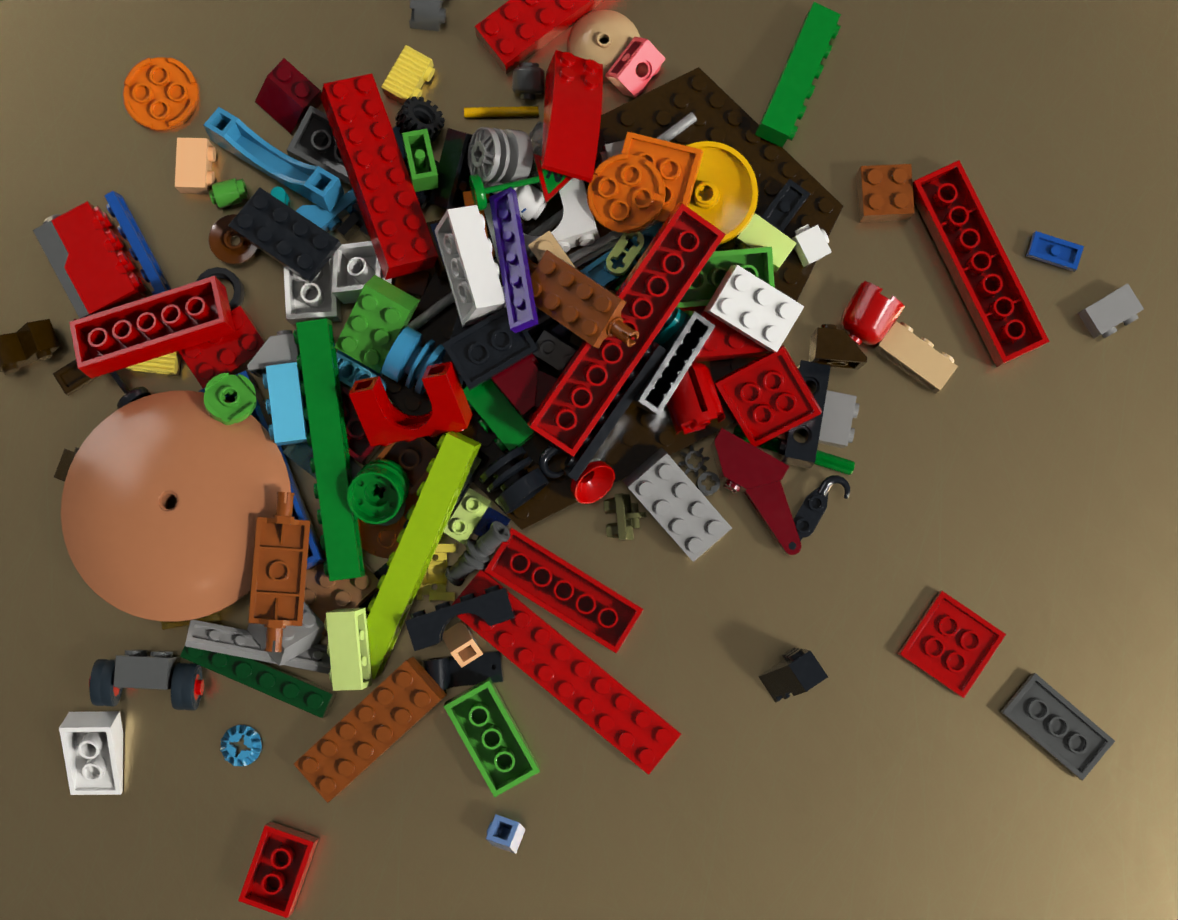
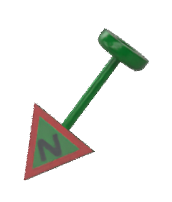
M533 154L538 173L536 177L484 188L483 181L479 175L469 176L474 205H477L479 211H482L487 207L486 194L503 191L510 187L516 188L539 182L546 204L572 177L542 169V156Z

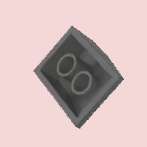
M310 106L287 148L288 156L309 165L319 166L338 177L340 181L351 185L327 115Z

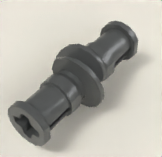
M494 521L490 525V530L478 538L477 541L468 539L465 543L467 550L463 552L453 566H448L444 571L449 582L455 586H461L465 580L464 578L476 569H486L490 563L488 555H491L502 542L509 540L511 534L508 528L501 522Z

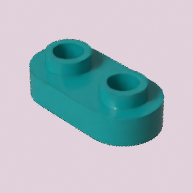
M676 307L654 341L662 346L682 326L686 313Z

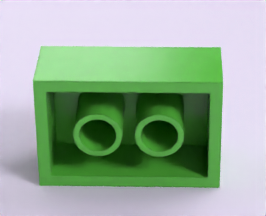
M374 275L364 285L334 348L380 373L393 343L402 330L407 327L420 300Z

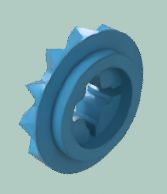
M236 725L228 729L221 738L220 751L224 756V760L233 766H247L253 763L261 753V738L258 732L250 726ZM244 735V745L251 748V750H241L237 756V747L231 744V742H239Z

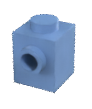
M495 814L493 821L488 826L486 840L492 846L516 854L525 828L517 821Z

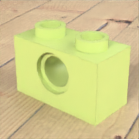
M469 488L447 523L444 533L465 545L466 541L471 539L493 502Z

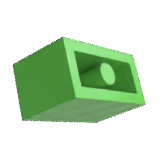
M428 129L402 133L403 149L415 192L438 188V174Z

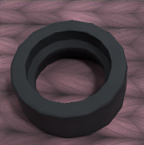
M220 267L207 269L196 280L199 281L216 276L217 278H224L230 281L234 289L233 298L229 303L231 311L243 304L245 296L243 284L228 269Z

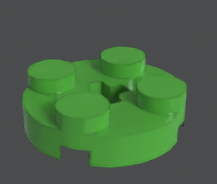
M219 374L213 377L205 387L203 398L207 413L213 419L225 425H232L245 420L257 406L254 385L247 377L241 374ZM229 394L232 396L235 394V401L232 403L225 402V395Z

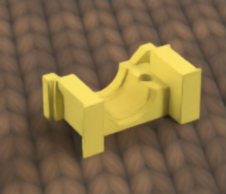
M458 543L438 544L434 555H438V560L434 561L432 557L417 592V600H424V595H429V602H432V600L454 602L457 599L456 592H447L448 579L444 571L448 567V553L458 554ZM434 584L437 585V589H436V590H433V589H432V586H433Z

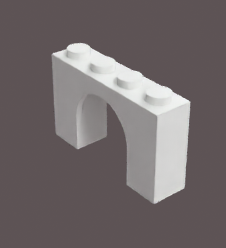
M572 178L559 191L564 212L560 224L551 232L565 252H568L570 248L580 245L589 246L600 238L595 218L588 206L585 183L582 180ZM487 203L484 212L495 254L499 262L490 203ZM524 234L527 257L532 261H538L528 245L540 236Z

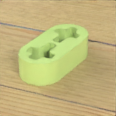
M639 231L624 233L606 259V268L610 274L614 276L624 275L644 247V237ZM634 236L637 237V244L639 246L633 245L629 251H626L625 249L628 245L626 239H632ZM622 254L625 255L622 260L624 267L612 268L613 262L611 260H618Z

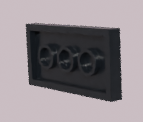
M261 187L258 188L228 225L230 230L308 283L313 281L341 245L340 240Z

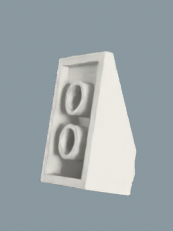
M120 711L69 712L60 725L59 731L70 795H121L123 792V728Z

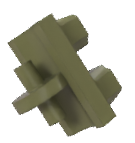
M619 493L615 494L613 498L604 500L605 513L617 514V523H608L606 525L607 537L619 538V540H634L633 529L640 528L639 518H646V512H639L638 503H631L630 494Z

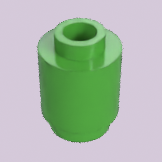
M233 178L212 184V190H209L212 204H217L219 208L242 203L243 199L249 198L243 179L237 180Z

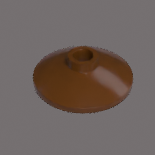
M237 214L226 215L217 220L209 233V246L212 253L219 260L228 264L246 262L258 249L230 230L228 225ZM234 238H240L238 245H232Z

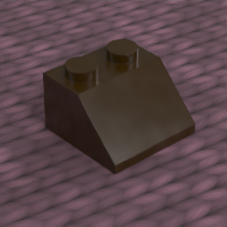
M822 324L821 328L818 327L811 335L809 362L830 365L833 368L857 370L867 363V356L843 329H837L836 325Z

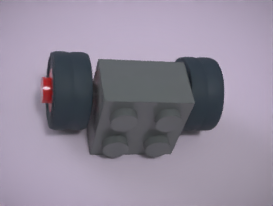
M125 650L124 655H116V660L98 659L93 665L89 678L91 702L95 706H116L120 701L123 688L171 689L172 707L176 710L193 711L198 708L201 695L204 692L201 666L195 663H180L181 657L173 656V651H151V655H147L148 650Z

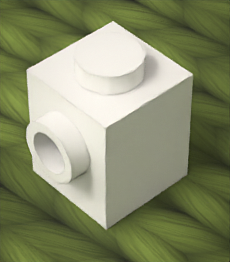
M809 224L795 231L796 236L792 240L797 243L794 249L803 267L832 252L828 245V235L823 229L820 230L818 225L810 228Z

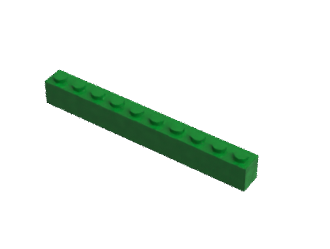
M327 318L296 322L297 329L294 330L293 335L295 344L299 345L300 355H297L298 369L302 370L303 373L300 389L302 396H306L307 406H304L303 411L305 421L309 422L310 432H307L308 446L312 447L313 450L310 466L312 473H316L317 483L314 484V495L316 499H319L320 509H317V519L319 525L322 524L323 527L320 543L322 550H326L327 558L324 561V572L326 576H329V581L365 576L358 518L350 510L347 502V491L353 477L336 348H334L333 324Z

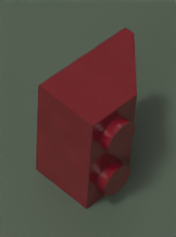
M283 58L267 75L255 103L288 133L293 135L309 107L312 106L317 109L322 104V92L290 62Z

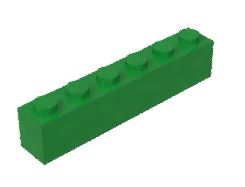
M816 2L812 4L755 133L756 136L780 147L784 146L787 139L793 140L798 126L794 124L797 119L801 120L807 106L803 105L805 98L810 99L815 89V85L812 82L814 78L818 80L824 68V65L820 63L822 58L827 59L832 49V45L829 42L831 38H836L841 26L837 23L841 14Z

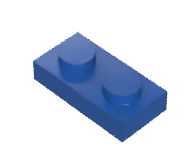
M1035 231L1026 257L1075 272L1078 268L1084 246Z

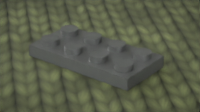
M1036 673L1031 674L1001 710L1003 715L1082 781L1115 742L1114 739Z

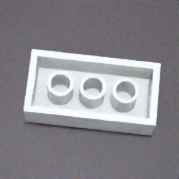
M477 205L447 209L434 230L462 327L479 323L501 310L506 304L504 289L501 287L499 280V266L493 260L492 243L486 236L484 230L485 219L479 213Z

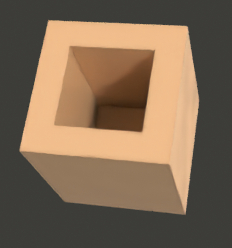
M463 621L444 631L443 640L461 668L483 655L476 639Z

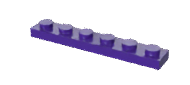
M510 187L490 196L489 201L510 330L517 333L539 323L517 193Z

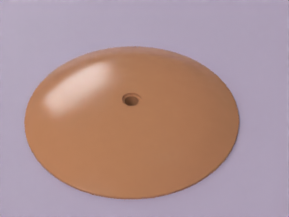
M161 392L142 397L121 407L105 418L90 433L76 453L67 473L61 500V524L69 556L83 580L97 595L117 609L133 616L162 622L194 620L221 611L251 591L257 517L273 518L277 510V492H285L284 503L287 500V492H291L289 474L282 453L274 440L270 439L269 432L252 415L232 425H225L222 422L216 421L205 409L204 392ZM173 497H176V506L172 509H169V500Z

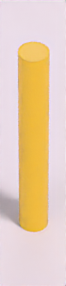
M539 106L464 107V118L539 116Z

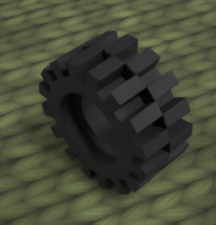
M416 96L411 99L408 98L395 117L397 121L396 126L401 127L399 130L401 134L428 129L431 143L444 127L445 119L442 117L443 113L437 111L438 106H431L430 100L424 102L423 97H419L417 100Z

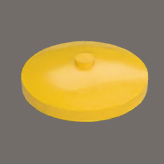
M701 141L686 145L701 149L704 152L688 208L726 235L720 244L725 243L739 235L747 227L755 213L758 202V185L754 171L745 157L728 145L714 141Z

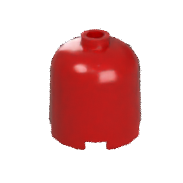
M867 281L858 286L841 317L843 329L858 346L861 343L867 345L880 343L905 307L893 295L888 299L880 294L883 289Z

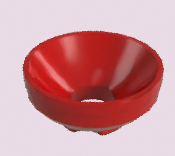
M603 461L590 462L577 481L572 479L571 492L574 498L579 503L590 504L604 497L614 483V470Z

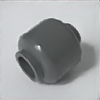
M521 62L519 67L513 69L512 90L520 94V99L534 100L535 95L544 92L545 71L539 68L538 63Z

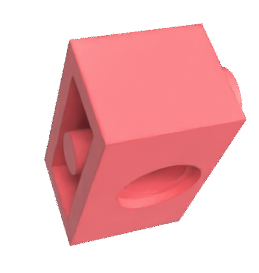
M634 37L605 76L623 95L636 98L643 93L646 84L652 76L659 72L666 58L648 39Z

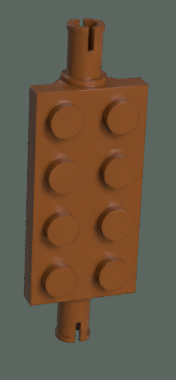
M546 250L538 264L527 257L535 306L598 349L603 340L609 336H615L628 347L636 343L629 336H633L638 340L639 332L626 325L621 318V311L626 301L551 251Z
M277 492V510L273 518L257 517L248 623L265 624L264 627H267L264 650L267 652H272L273 641H275L274 651L282 652L283 628H286V626H302L310 521L295 520V517H292L295 493L287 492L286 503H284L285 492Z

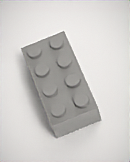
M662 447L623 480L629 490L693 562L732 529Z

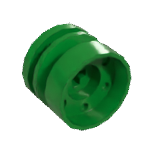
M378 459L370 461L359 471L348 487L347 502L350 510L365 523L381 524L388 522L395 517L409 495L410 482L408 475L400 465L392 460Z

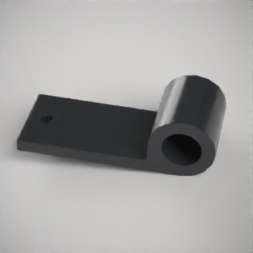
M499 651L483 652V655L462 668L453 656L423 660V668L446 694L447 689L452 687L476 685L489 677L493 683L504 681L501 653Z

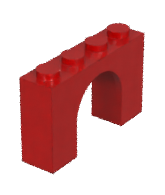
M452 361L427 366L422 382L430 399L432 410L420 416L407 415L397 410L391 404L380 376L354 382L349 396L371 447L378 445L388 446L393 442L399 441L410 442L425 436L436 437L441 433L451 431L457 433L468 428L473 414Z

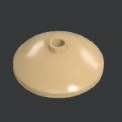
M596 10L582 16L573 25L567 40V52L572 53L574 56L587 60L591 59L599 64H603V83H611L605 76L632 39L640 37L635 25L621 13L612 10ZM607 38L609 42L602 44L600 39Z

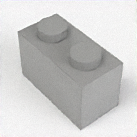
M1127 283L1085 308L1078 315L1093 338L1100 335L1106 338L1118 331L1115 327L1123 322L1126 326L1139 318L1137 313L1144 310V308Z
M827 390L819 444L845 448L848 446V443H852L855 428H851L852 419L857 418L859 403H856L857 396Z

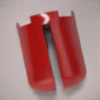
M693 362L666 404L676 435L682 430L684 434L705 429V426L709 425L711 420L717 418L719 423L726 418L709 368L705 364Z

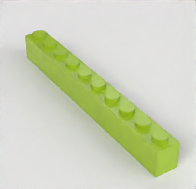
M448 432L439 439L437 444L439 452L436 459L432 458L427 467L429 475L426 482L423 481L418 488L416 495L419 498L416 505H412L407 514V519L409 520L407 527L400 531L397 537L398 548L396 552L393 551L387 561L389 569L386 575H382L377 584V588L380 589L377 597H373L368 605L367 611L370 613L367 618L372 679L380 676L385 669L480 449L481 443L458 432Z

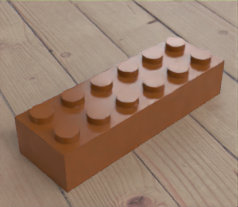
M411 657L303 754L294 765L323 799L329 803L444 699L447 694L414 657Z

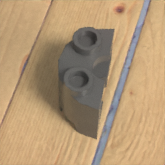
M410 0V8L412 9L411 19L409 20L410 28L439 32L440 24H444L446 19V8H442L444 0Z

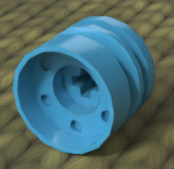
M407 326L393 343L384 361L381 373L396 382H399L407 374L405 386L411 389L416 384L415 392L422 395L426 391L422 377L427 366L442 363L446 350L441 344L435 349L436 342L432 339L422 348L423 334Z

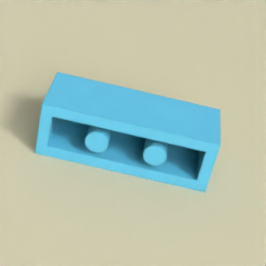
M297 362L266 366V373L263 374L264 388L269 391V399H266V410L268 415L271 414L272 424L269 425L270 439L274 440L275 444L279 446L307 442L309 428L303 411L306 403L305 396H302L300 381H303L302 370L298 369Z

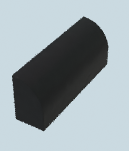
M684 311L686 318L682 326L662 345L667 350L666 354L632 401L633 404L649 413L661 414L715 328L714 324L695 311Z

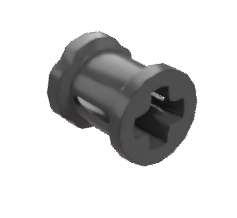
M704 472L697 479L696 487L704 496H711L719 489L720 479L714 472ZM707 477L710 478V482L715 484L710 490H706V486L701 485V482H704Z

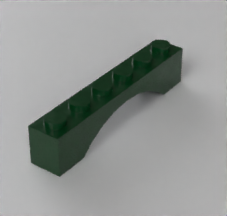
M184 646L180 655L181 658L320 718L327 717L337 692L253 659Z

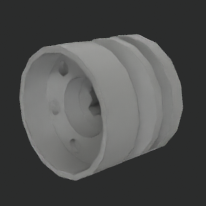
M480 127L474 132L468 149V166L471 175H479L483 182H500L503 184L528 178L533 162V146L526 132Z

